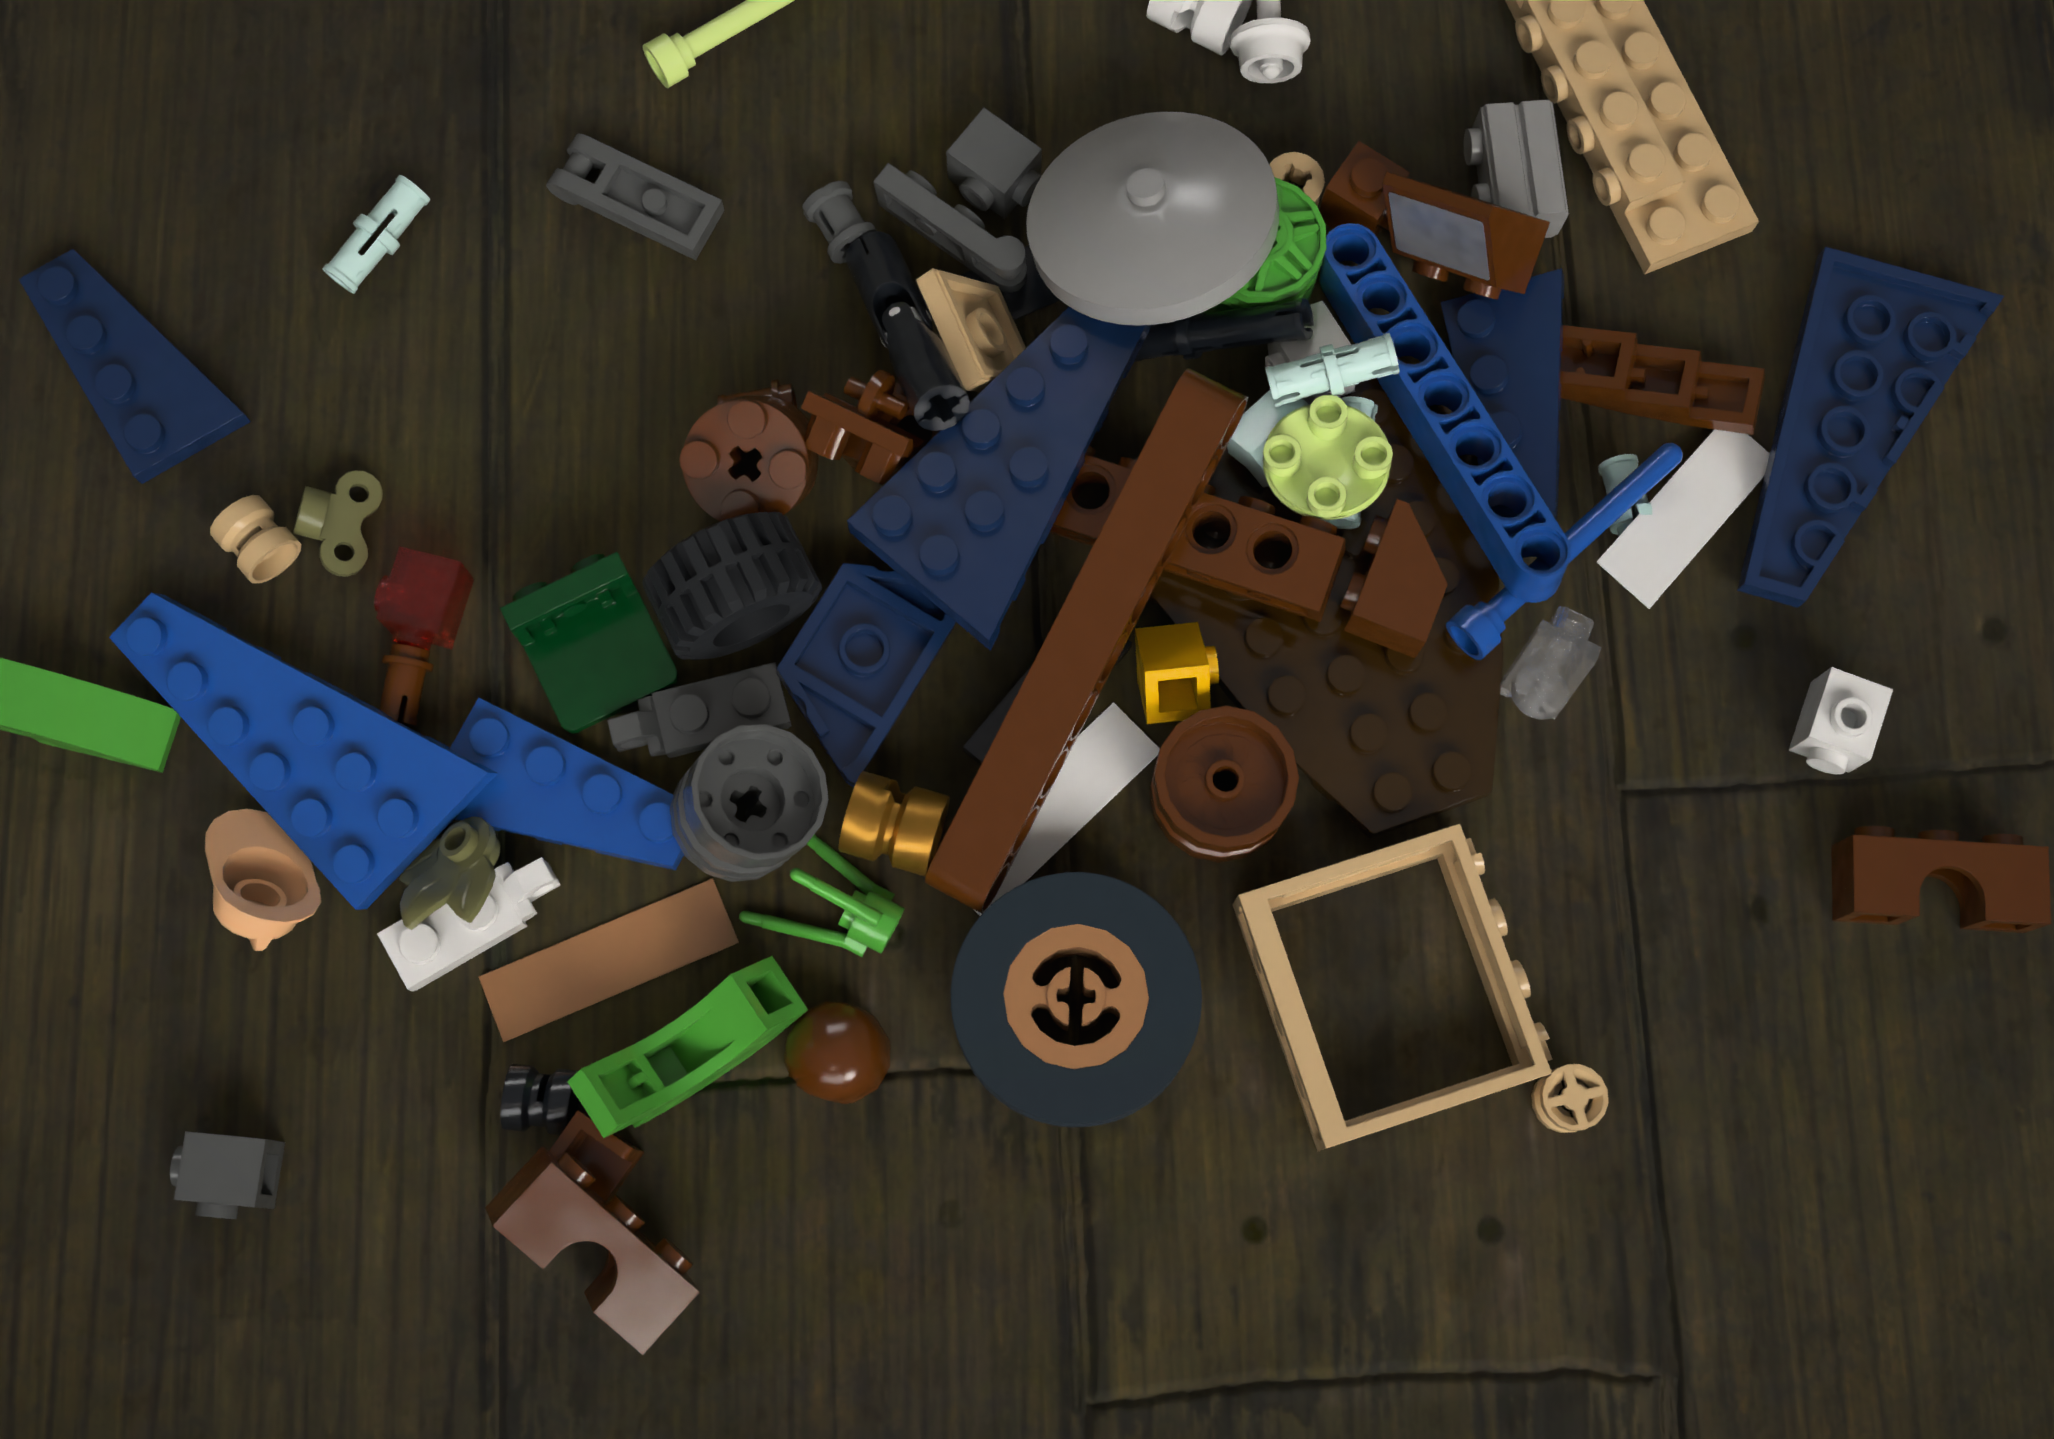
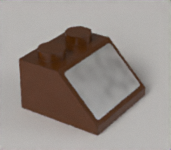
M1386 171L1382 185L1392 251L1415 260L1412 272L1444 282L1447 281L1449 273L1452 272L1466 277L1462 289L1498 300L1502 289L1525 294L1550 224L1549 221Z

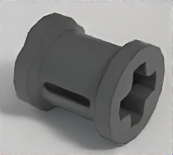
M845 181L831 182L823 188L816 190L806 199L802 206L807 220L818 225L829 243L827 248L829 257L834 263L838 264L846 263L847 250L854 240L859 237L866 251H868L861 235L869 232H878L872 223L864 222L852 202V189Z

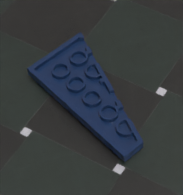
M1824 247L1816 259L1737 591L1797 608L1808 599L1845 542V537L1877 493V488L1901 456L1944 390V385L1959 362L1966 356L1977 339V334L1989 316L1995 311L2004 295Z
M1068 307L969 403L968 412L961 421L937 433L847 520L849 532L991 651L1000 633V624L1012 600L1016 601L1026 581L1025 574L1040 544H1044L1085 462V453L1096 431H1100L1109 413V405L1122 378L1127 377L1152 325L1136 326L1104 322Z

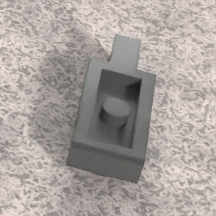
M776 662L654 692L652 696L637 700L640 711L607 720L613 746L617 748L618 752L648 745L651 756L667 754L669 758L705 750L715 737L737 726L767 724L782 730L792 727L781 680L777 675Z

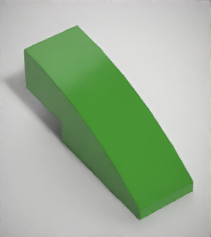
M0 658V730L30 737L43 744L163 773L181 719L173 708L63 674Z

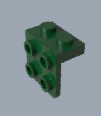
M618 552L607 557L604 554L586 557L571 568V574L550 584L547 582L530 584L513 595V602L500 607L510 631L523 646L561 726L569 733H578L637 704V700L652 696L654 692L666 690L674 686L678 680V671Z

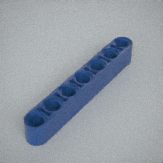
M1346 223L1335 227L1326 236V252L1322 260L1319 278L1323 293L1355 344L1390 333L1400 373L1377 378L1378 382L1506 589L1515 598L1524 602L1538 603L1549 599L1560 586L1570 561L1571 546L1568 538L1376 235L1369 228L1360 224ZM1353 261L1359 265L1353 267L1344 266L1339 262ZM1382 308L1388 311L1389 314L1377 315L1368 311V309ZM1412 356L1421 363L1406 364L1400 361L1398 357ZM1443 405L1453 413L1446 415L1437 414L1431 411L1428 406ZM1466 454L1479 457L1485 464L1478 466L1469 465L1463 462L1459 456ZM1496 505L1507 506L1513 509L1518 516L1511 518L1501 517L1495 514L1490 507ZM1538 557L1544 560L1550 566V569L1544 571L1535 570L1528 567L1523 558Z

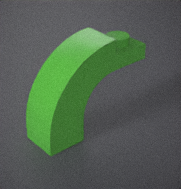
M770 956L730 974L700 1002L665 1027L623 1050L581 1068L567 1082L602 1137L606 1138L630 1125L636 1128L699 1092L768 1044L808 1011V1009L773 956Z

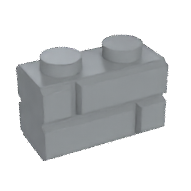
M1548 99L1522 101L1518 105H1515L1514 102L1486 104L1480 107L1473 127L1466 129L1464 134L1465 161L1468 166L1476 165L1479 184L1473 185L1471 197L1549 221L1550 224L1545 238L1558 235L1569 212L1553 102Z

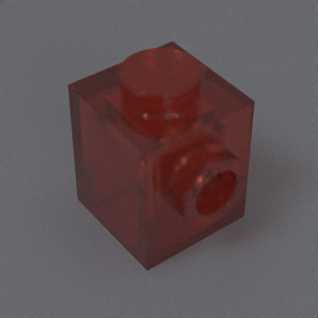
M399 547L390 576H383L376 590L374 607L376 612H378L376 618L393 634L392 641L396 644L418 647L430 651L432 644L452 649L474 578L460 561Z

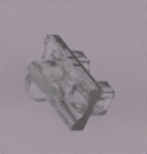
M1562 606L1558 607L1550 622L1541 620L1503 677L1500 694L1505 697H1512L1519 710L1529 717L1539 720L1551 718L1555 720L1598 659L1602 647L1588 641L1594 626L1593 620Z

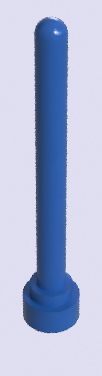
M1665 443L1565 532L1571 546L1569 563L1681 462L1683 453L1677 444ZM1538 557L1528 566L1541 571L1550 569V566ZM1504 587L1487 603L1479 601L1475 606L1465 605L1446 622L1447 631L1453 641L1473 659L1482 660L1501 643L1500 634L1506 629L1504 622L1526 602L1515 598Z

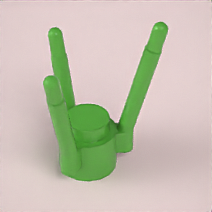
M813 835L807 845L865 894L856 890L850 896L800 868H793L790 871V877L792 880L807 887L810 891L843 908L844 912L838 925L849 930L848 934L747 910L739 914V919L743 923L842 947L863 957L867 947L880 954L883 953L905 908L892 901L894 893L875 884L827 843Z

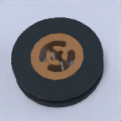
M1064 872L1046 875L1021 884L1001 896L986 909L970 929L962 943L952 974L951 1012L953 1025L961 1050L975 1076L996 1099L1010 1109L1035 1121L1054 1126L1091 1127L1120 1120L1148 1105L1164 1091L1181 1069L1192 1049L1201 1018L1202 988L1199 968L1194 952L1178 923L1167 910L1142 890L1113 877L1095 873ZM1074 955L1096 959L1111 970L1119 983L1117 988H1106L1097 974L1088 968H1084L1082 992L1085 997L1094 998V1003H1087L1083 1006L1081 1032L1095 1026L1105 1013L1114 1014L1118 1022L1109 1034L1096 1042L1077 1046L1054 1041L1038 1028L1032 1018L1036 1011H1046L1054 1024L1068 1031L1069 1006L1065 1002H1057V997L1067 996L1069 993L1071 967L1056 973L1046 986L1036 985L1034 979L1043 967L1054 960Z

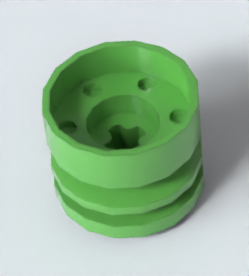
M1274 177L1280 210L1279 226L1276 239L1268 257L1257 273L1240 290L1220 304L1202 313L1280 304L1299 299H1307L1309 302L1326 252V224L1316 203L1298 186Z

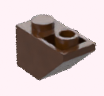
M1397 499L1387 518L1379 515L1375 516L1362 548L1363 551L1373 554L1365 575L1354 571L1340 607L1351 611L1344 631L1416 658L1427 641L1448 583L1410 504Z

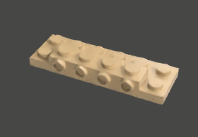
M1505 0L1516 21V35L1522 49L1526 53H1532L1541 70V83L1545 95L1551 102L1558 104L1567 121V135L1572 148L1576 153L1584 155L1593 173L1595 193L1603 205L1610 206L1644 275L1754 230L1759 220L1644 0Z

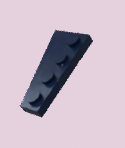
M74 249L19 279L130 472L141 484L251 422L234 403Z

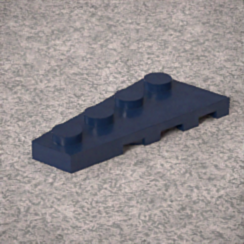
M1562 268L1532 276L1525 294L1502 289L1498 300L1472 293L1441 302L1454 360L1555 519H1558L1560 369L1563 345L1562 299H1564V275ZM1477 457L1478 465L1485 464L1479 457ZM1496 505L1490 507L1495 514L1501 517L1511 518L1518 516L1513 509L1507 506Z

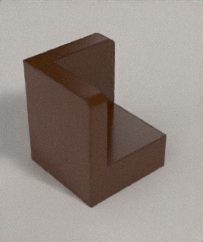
M579 1110L549 1150L558 1160L566 1151L579 1160L596 1177L590 1188L607 1203L615 1196L645 1153L618 1133L603 1138L590 1116Z

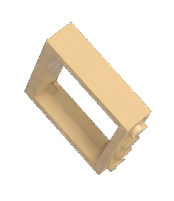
M1460 824L1240 894L1232 904L1317 1152L1552 1074L1548 1061L1553 1059L1546 1040L1550 1038L1541 1022L1533 1023L1525 998L1531 995L1527 975L1518 960L1510 961L1502 936L1508 933L1504 913L1495 898L1489 900L1487 898L1479 876L1485 873L1482 854L1476 853L1471 838H1465ZM1437 859L1513 1066L1344 1121L1272 912Z

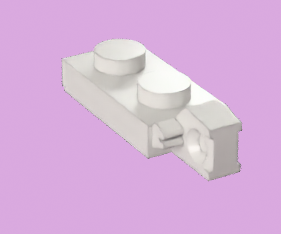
M541 857L516 871H513L508 862L494 869L496 877L493 887L480 912L471 923L457 916L446 903L413 930L408 929L401 919L377 933L406 988L412 992L417 991L527 927L526 921L537 914L531 902L560 886L549 863Z

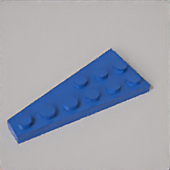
M151 592L109 637L355 910L368 909L498 774L480 763H474L453 752L448 746L430 736H423L395 721L383 711L312 673L304 672L292 666L269 650L255 646L227 631V628L166 595Z

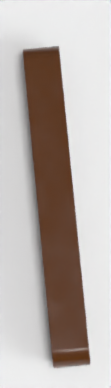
M1187 368L1179 378L928 868L925 877L926 884L981 914L992 903L1226 450L1246 408L1247 396L1190 368Z

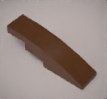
M1563 325L1560 369L1561 398L1625 414L1682 425L1754 435L1765 381V368L1701 361V351L1638 344L1636 333Z

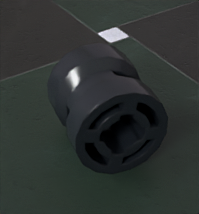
M512 1064L506 1075L502 1093L500 1113L502 1129L525 1132L532 1126L544 1127L551 1135L560 1136L575 1113L580 1110L581 1102L567 1082L578 1071L557 1069L552 1074H542L534 1066Z

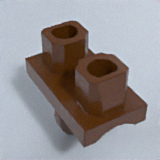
M884 370L877 371L868 383L853 376L848 379L844 387V393L859 400L858 407L830 393H824L821 396L813 391L807 392L801 409L812 414L805 434L808 450L831 460H840L851 433L867 440L855 471L882 485H885L905 465L908 457L913 458L927 444L928 440L881 418L886 413L901 420L909 406L908 402L893 396L895 377Z

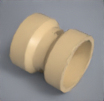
M250 495L235 501L216 517L210 527V535L225 552H234L238 557L237 567L251 583H263L278 576L296 560L301 551V543L287 527H278L274 522V511L259 495Z

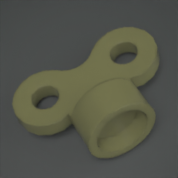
M355 470L346 473L339 479L334 493L305 485L293 534L323 541L319 548V558L323 567L328 572L336 576L348 577L358 573L364 567L368 559V547L361 534V524L363 520L378 509L382 501L383 490L380 482L370 473ZM356 486L362 487L366 490L368 498L364 502H356L351 499L349 490ZM339 545H347L352 549L353 557L348 561H341L335 556L334 549Z

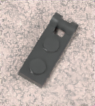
M579 133L574 136L567 148V153L570 157L563 169H555L546 184L548 190L564 202L572 205L579 204L694 260L698 258L725 211L721 199ZM599 169L602 171L595 184L585 180L591 170Z
M888 163L873 181L880 207L985 281L999 286L1000 291L1005 293L1019 291L1027 281L1026 253L1023 243L1013 236L995 238L984 230V223L974 212L960 204H957L954 208L949 206L936 196L935 188L924 177L914 171L909 170L904 174Z

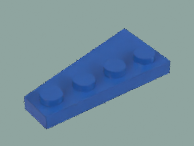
M481 698L477 699L452 743L450 750L474 763H480L498 774L454 820L461 821L468 817H480L492 825L496 831L503 830L535 837L537 840L554 844L576 846L594 850L596 853L676 870L684 854L672 832L670 806L673 794Z

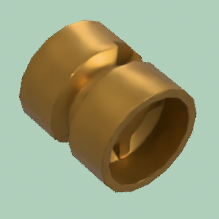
M862 771L854 786L844 817L839 839V852L870 861H875L881 854L889 856L892 867L926 877L941 839L950 796L917 786L907 794L901 793L896 780Z

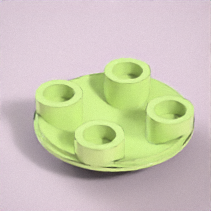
M1324 395L1316 398L1311 404L1290 412L1274 426L1263 449V471L1267 484L1273 494L1292 511L1303 516L1322 520L1341 519L1366 509L1380 496L1390 476L1393 452L1384 432L1373 419L1362 411L1346 405L1338 396Z

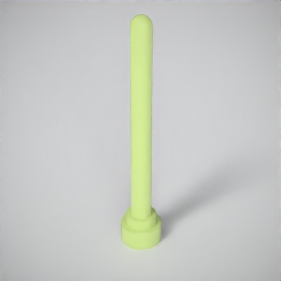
M745 0L683 37L679 33H675L670 37L665 33L659 35L643 45L644 54L657 78L666 88H669L689 76L688 69L696 65V57L795 0Z

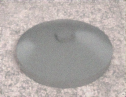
M1153 112L1126 117L1103 125L1087 133L1067 147L1053 160L1038 181L1030 199L1026 225L1027 237L1036 268L1046 286L1057 298L1077 312L1091 318L1121 325L1141 326L1157 325L1189 318L1220 304L1240 290L1257 273L1268 257L1277 236L1280 210L1272 169L1258 146L1246 135L1224 122L1198 114Z

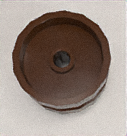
M1231 706L1199 710L1178 723L1160 747L1149 790L1155 821L1169 842L1191 857L1220 863L1250 856L1270 842L1294 805L1299 781L1294 750L1277 726L1254 711ZM1219 777L1227 778L1232 782L1228 792L1221 791L1215 787L1214 784L1218 781Z

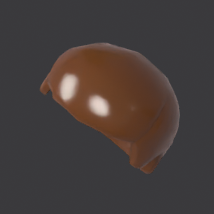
M826 1001L809 1009L796 1020L785 1039L784 1063L789 1076L796 1081V1086L807 1094L841 1104L854 1103L877 1090L890 1068V1040L879 1021L869 1012L849 1003Z

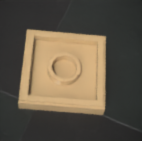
M934 268L916 279L965 390L980 393L1026 349L999 286Z

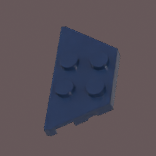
M843 563L778 665L777 675L845 782L854 788L860 773L866 771L957 622L895 570L880 571L874 566Z

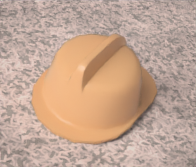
M253 809L232 810L213 820L205 833V853L213 882L214 914L221 925L232 933L248 938L254 951H263L272 939H278L293 930L297 922L313 916L320 906V888L315 878L311 860L267 812Z

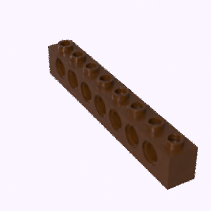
M895 382L893 396L907 402L900 384ZM908 406L907 412L901 420L886 413L881 417L909 432L917 427H921L915 420L910 406ZM941 430L932 431L931 439ZM851 433L842 457L852 468L856 469L867 440ZM1089 446L1085 453V462L1049 533L1093 547L1137 460L1120 457L1117 465L1095 458L1097 451ZM908 457L905 464L912 458ZM1101 483L1110 488L1109 497L1102 506L1096 509H1085L1078 505V496L1087 485ZM1208 484L1164 571L1321 622L1346 552L1345 538L1335 535L1337 527L1324 520L1310 516H1301L1299 523L1275 516L1276 508L1273 505L1248 496H1240L1238 503H1234L1214 496L1216 489ZM1213 521L1226 524L1231 529V533L1227 542L1221 547L1207 549L1196 542V535L1204 524ZM1270 541L1283 542L1292 550L1289 561L1277 569L1265 568L1256 561V554L1259 548Z

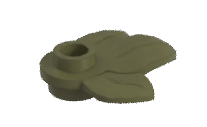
M468 817L451 825L441 838L433 840L401 873L399 880L408 887L404 890L400 901V912L403 924L408 929L413 930L423 920L446 903L461 919L468 923L473 922L483 907L496 877L493 866L500 854V842L492 825L480 817Z

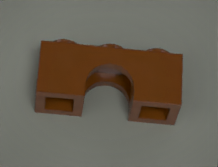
M1862 826L1854 828L1853 835L1831 845L1832 921L1898 925L1919 917L1921 885L1926 877H1933L1946 883L1955 893L1960 908V929L2026 933L2051 924L2049 847L2024 845L2023 836L1991 834L1983 836L1982 842L1959 841V833L1951 830H1926L1918 832V838L1895 837V830L1891 827Z
M542 1146L485 1207L491 1224L542 1269L561 1250L573 1243L589 1241L604 1246L607 1249L605 1266L599 1276L584 1291V1294L593 1313L643 1355L698 1295L699 1290L687 1273L694 1264L667 1238L664 1237L655 1245L640 1232L639 1229L645 1223L644 1219L618 1195H615L607 1203L592 1190L590 1186L594 1183L596 1177L573 1155L566 1151L558 1160Z

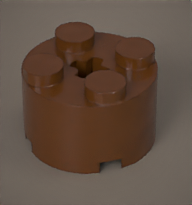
M765 395L739 396L709 409L692 426L679 457L685 483L696 503L706 513L719 521L758 512H779L785 515L795 508L812 490L818 471L819 455L807 449L805 439L809 420L798 408L788 401ZM756 448L763 458L757 463L758 469L755 468L748 471L742 464L746 457L745 452Z

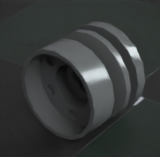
M767 724L737 726L715 737L677 783L670 806L673 835L685 857L704 873L730 882L757 880L780 868L800 851L821 827L829 800L825 772L813 750L791 732ZM738 800L748 806L745 811V816L748 819L745 822L739 821L734 817L737 812L735 803Z

